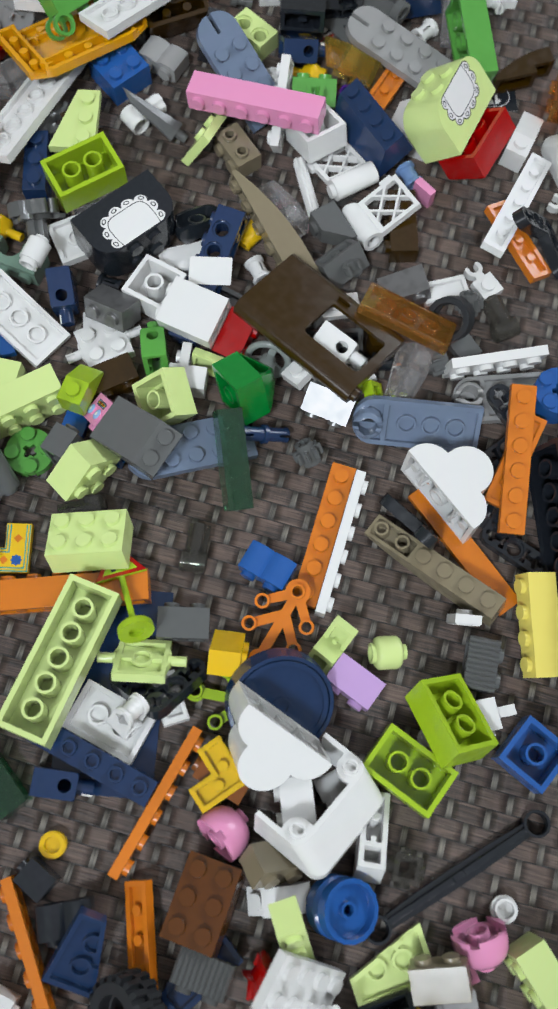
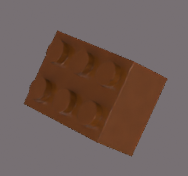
M191 850L159 936L208 957H218L246 877L244 871Z

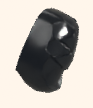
M206 204L176 214L174 233L178 240L184 244H190L196 239H202L204 233H208L210 216L213 211L216 212L217 207L212 204Z

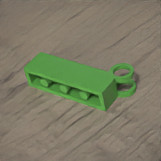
M38 0L49 17L45 25L49 38L59 42L71 36L76 28L71 12L77 10L79 13L89 7L87 2L90 0ZM52 21L55 31L61 37H57L51 32L50 25ZM66 21L70 22L71 28L69 32L67 25L65 23ZM58 23L62 26L63 31L59 28Z

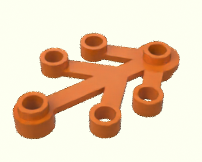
M294 579L287 584L286 589L271 594L259 593L256 595L255 605L261 609H266L270 604L286 601L282 610L255 617L247 615L242 619L241 625L247 631H253L258 626L273 623L259 649L252 650L248 658L261 651L271 649L282 629L284 630L287 642L286 648L296 645L298 651L302 652L300 644L297 643L291 614L295 607H297L301 620L299 631L303 635H311L314 632L315 625L310 620L306 604L311 596V588L306 581ZM296 587H301L302 594L296 597L293 591ZM262 596L267 598V603L264 606H261L258 601ZM252 618L254 621V625L251 628H247L245 625L246 620ZM306 622L311 624L309 632H304L302 629L303 624Z

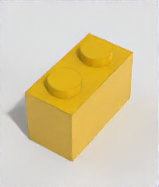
M215 629L209 648L207 674L232 677L237 668L248 658L250 643L245 642L246 633Z

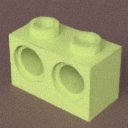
M246 7L234 17L261 61L278 47V31Z

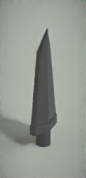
M123 88L130 104L167 137L169 141L176 137L184 144L188 135L180 130L183 124L179 120L177 121Z

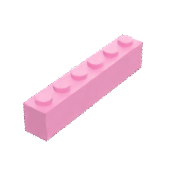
M194 70L186 89L189 108L278 126L284 129L302 131L304 133L319 135L326 115V97L196 70Z

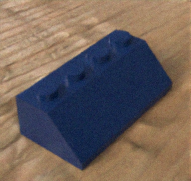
M358 78L339 94L334 112L346 122L348 143L366 162H373L378 171L379 178L382 177L406 156L413 147Z

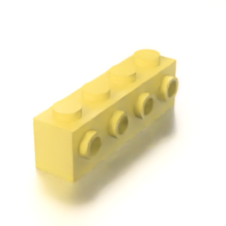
M556 572L515 575L514 590L517 595L516 616L519 620L518 642L521 646L522 658L520 660V668L523 672V678L558 677V594Z

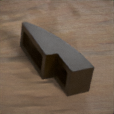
M550 47L527 53L502 69L493 81V86L496 89L493 95L532 87L535 78L549 76L555 62Z

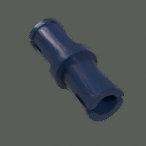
M241 425L239 431H244V433H239L240 441H259L261 444L269 442L287 443L289 438L284 437V435L290 436V431L287 427L276 428L269 427L268 425L252 427Z

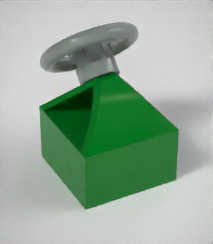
M261 340L250 344L245 351V355L236 351L212 364L221 400L245 426L271 412L275 388L274 378L282 377L281 373L292 363L291 358L271 342ZM258 348H269L268 352L262 356L252 355ZM276 352L284 359L283 368L275 362L274 356Z

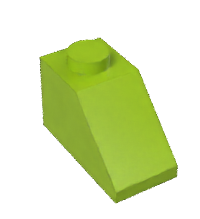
M80 364L68 373L56 396L61 407L85 416L104 372Z

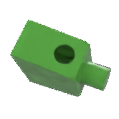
M155 321L148 322L145 326L146 328L140 330L141 355L146 376L162 367H169L164 327L159 326ZM159 357H160V360H158V361H154V360L152 359V358H159Z

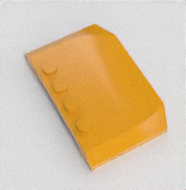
M93 0L87 2L89 6L94 4ZM79 14L73 15L76 25L75 32L64 40L57 42L49 38L46 33L45 25L49 19L48 17L19 31L14 24L0 29V45L30 80L52 78L134 41L148 25L144 17L134 23L133 26L126 28L108 40L82 23ZM52 21V22H51V25H50L51 32H52L55 36L61 37V36H60L59 34H57V32L55 31V29H54V27H53V21ZM66 21L65 23L67 25L69 32L71 28L70 22ZM58 23L59 28L63 31L62 26Z

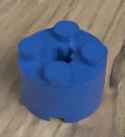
M550 368L543 371L533 384V386H537L535 415L547 420L548 424H558V368Z

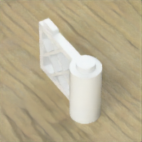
M348 142L347 146L311 164L306 163L311 174L316 173L327 185L326 189L331 199L334 198L336 201H340L379 182L378 171L373 162H366ZM344 150L347 152L346 155H336ZM320 161H328L327 164H317ZM333 162H343L342 166L332 165ZM348 163H357L353 167L347 166ZM328 172L338 173L332 177L328 176Z
M396 174L392 177L388 175L378 183L379 187L359 203L347 204L342 209L343 215L357 234V241L360 242L366 251L377 248L386 234L421 208V204ZM397 184L399 187L397 195H387L388 189ZM374 200H380L379 209H369L367 206ZM385 201H396L394 210L384 209ZM401 201L412 202V205L406 210H399ZM382 215H393L392 220L383 227L380 223Z

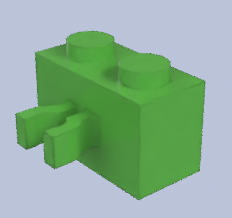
M297 73V77H292L291 90L326 97V104L332 110L335 109L337 79H332V75L319 74V78H312L309 73Z

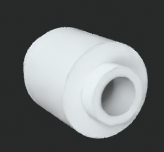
M36 234V236L30 235L19 255V263L28 270L36 272L38 268L42 267L51 250L49 240L41 234Z

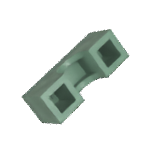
M0 235V268L8 276L18 278L24 284L30 285L32 283L39 286L45 275V268H48L50 265L48 256L42 267L38 268L36 272L28 270L19 263L21 251L14 256H6L9 247L4 237Z

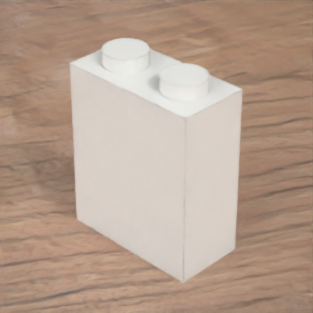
M176 276L174 281L170 282L167 286L166 298L163 304L160 303L155 311V320L164 329L211 349L232 307L230 300L227 297Z

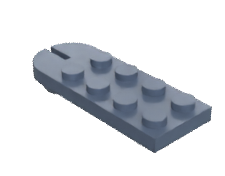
M214 11L208 17L205 16L197 27L196 40L216 75L270 86L276 85L237 20L231 14L225 11ZM245 120L253 134L267 125Z
M372 395L363 398L355 406L352 426L355 435L365 443L406 448L429 443L440 446L445 451L450 452L462 446L477 448L484 407L481 405Z
M234 413L171 425L172 428L183 436L153 480L256 459L258 453L255 442L240 441L239 433H244V431H239L241 425H245ZM128 464V469L137 477L145 480H151L149 477H147L146 475L135 469L133 466Z

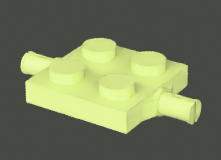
M146 639L137 643H124L120 641L119 646L114 652L98 651L97 663H112V681L165 684L167 672L171 666L187 668L188 657L172 656V641Z

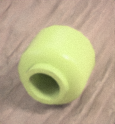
M395 635L377 636L368 645L369 662L378 670L399 669L403 664V660H406L408 656L406 644H402L400 638Z

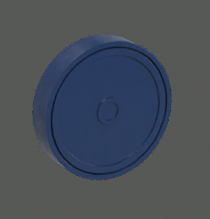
M273 648L251 656L237 668L227 685L224 704L231 729L235 721L229 708V695L238 681L242 682L317 738L327 728L333 713L334 694L329 679L313 658L295 649Z

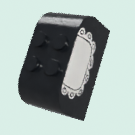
M148 169L70 219L77 245L100 272L108 276H121L137 268L146 254L151 256L159 255L172 242L175 236L171 196Z

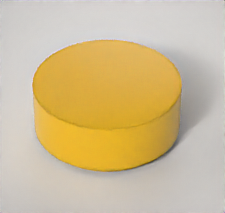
M58 830L46 832L39 841V851L47 859L61 857L68 847L67 837Z

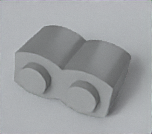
M151 35L138 52L149 64L150 72L158 74L164 81L176 83L189 65V56L184 49L177 45L169 44L161 37Z

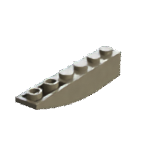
M236 169L233 170L229 180L230 189L234 195L237 194L240 198L243 212L252 219V227L258 236L261 235L265 242V251L269 256L272 255L276 262L275 267L280 265L290 255L296 254L320 273L305 244L285 216L252 182Z
M379 514L364 534L426 584L462 609L472 610V615L482 616V622L490 627L503 610L507 598L436 551L430 550L418 539Z

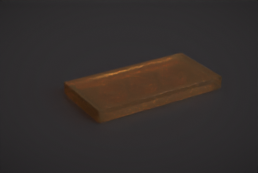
M371 283L356 311L442 355H445L457 326L455 323L375 283Z

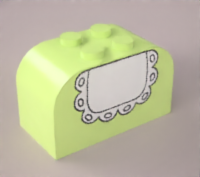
M471 56L429 69L422 75L419 85L412 92L411 99L404 110L403 126L406 136L425 164L462 154L496 91L481 64Z

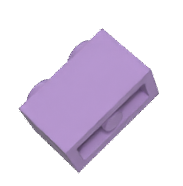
M344 652L326 675L331 683L333 694L338 696L341 693L348 699L346 703L358 712L361 709L366 712L386 685Z

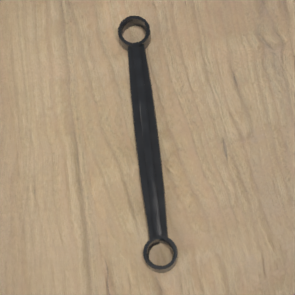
M528 810L524 812L518 826L461 860L386 914H378V919L386 924V934L381 940H373L370 936L367 937V940L373 945H384L391 938L393 928L427 909L477 876L529 837H545L551 829V821L548 815L541 810ZM532 813L538 814L544 821L543 830L537 834H532L527 827V819Z

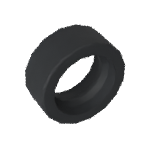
M445 296L437 299L430 306L427 313V326L430 333L436 339L443 342H453L466 337L475 323V313L472 305L460 296ZM446 305L457 306L463 315V324L454 333L444 331L439 323V312Z

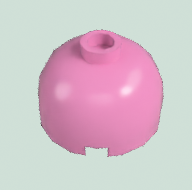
M219 805L209 809L197 820V825L205 839L208 841L210 838L217 846L214 850L228 862L232 863L235 859H238L247 848L250 831L246 823L249 820L241 809L234 810L229 806Z
M486 916L487 921L478 922L477 917L464 920L453 927V936L450 934L454 951L460 955L467 956L469 968L483 973L491 972L505 960L509 950V939L505 922L500 918Z

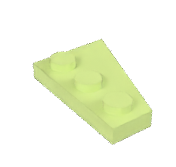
M77 90L48 145L50 152H60L98 134L102 100L100 90Z
M213 113L215 114L214 116L211 114L203 124L206 128L202 127L194 137L196 141L181 160L187 167L211 141L227 116Z
M418 921L349 977L358 1007L405 988L411 991L408 975L410 958H414L419 954L430 955Z

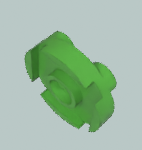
M27 426L9 439L4 449V455L11 468L17 474L29 477L28 475L38 476L44 474L52 467L53 463L40 448V445L48 435L47 433ZM34 447L36 455L34 457L31 455L25 457V451L28 448Z

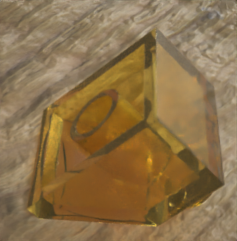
M326 36L324 40L326 66L334 70L332 75L342 80L345 77L350 79L348 84H351L358 78L364 87L370 89L381 62L350 43Z

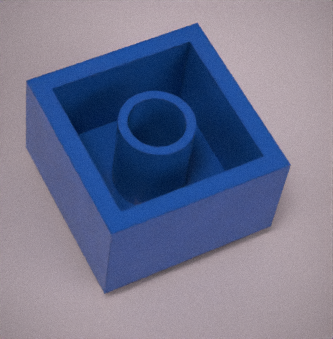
M129 43L88 62L93 80L117 106L128 100L123 88L133 94H137L152 84L149 64Z
M531 715L524 716L492 756V759L533 794H543L558 774V737Z

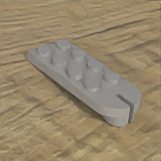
M361 6L355 9L347 22L345 34L355 47L414 88H417L422 75L429 69L452 62L449 58L375 7Z
M542 372L467 377L459 381L455 386L451 402L481 405L484 407L482 424L502 423L486 399L487 390L496 384H504L509 389L512 383L533 386ZM494 390L496 394L493 398L495 400L500 399L504 404L499 406L502 410L505 406H508V402L504 403L501 399L502 391L497 392Z

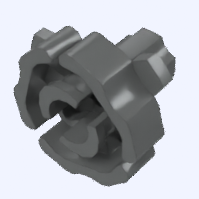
M34 198L6 204L9 219H14L13 225L26 224L28 238L30 235L36 236V234H41L49 240V243L47 220L66 218L65 213L59 212L57 198H47L48 201L46 198Z

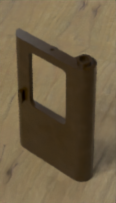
M296 254L290 255L237 301L233 309V313L345 403L349 401L355 402L362 393L361 386L406 342L405 339ZM334 307L383 345V348L359 371L352 370L305 332L329 308Z

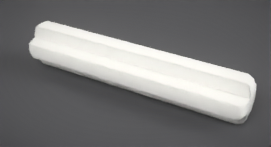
M301 156L294 158L293 166L306 211L310 218V212L319 208L306 161Z

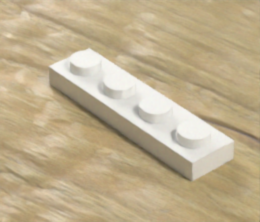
M282 54L281 63H277L276 75L279 79L278 85H275V87L291 89L294 67L291 55ZM272 125V131L269 130L267 134V144L270 145L273 153H282L285 129Z

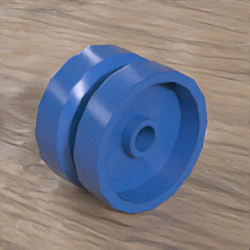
M329 873L325 878L317 880L311 886L306 898V915L308 923L313 930L321 936L343 945H356L366 940L373 932L378 920L379 905L376 894L369 884L358 878Z

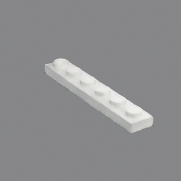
M532 152L480 248L499 258L502 257L518 228L513 220L512 213L522 206L529 207L552 162Z
M356 471L314 615L324 618L326 612L331 613L335 598L330 597L333 588L338 589L342 574L337 573L340 564L345 565L349 551L345 550L344 547L346 541H352L355 527L351 526L353 517H359L362 504L358 503L360 495L365 496L369 481L364 480L366 475L364 471Z

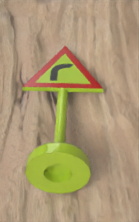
M131 556L129 569L100 570L96 580V584L119 578L129 615L117 627L118 638L124 643L141 642L149 638L155 631L154 623L150 617L135 615L125 576L147 571V569Z

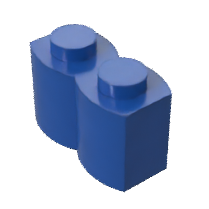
M253 540L239 562L238 568L241 571L240 575L251 582L256 579L263 583L262 587L265 590L275 593L285 590L297 569V564L264 544Z

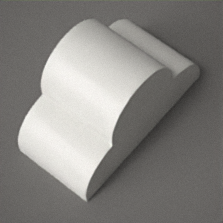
M424 443L408 450L401 471L415 488L421 491L462 544H464L472 537L487 513V504L483 493L493 479L494 470L491 460L483 451L470 446L458 447L447 453L440 446Z
M238 681L234 685L229 695V708L235 724L229 733L228 745L239 777L247 787L257 791L272 790L282 785L290 775L297 779L310 780L323 775L333 765L316 736L242 682Z

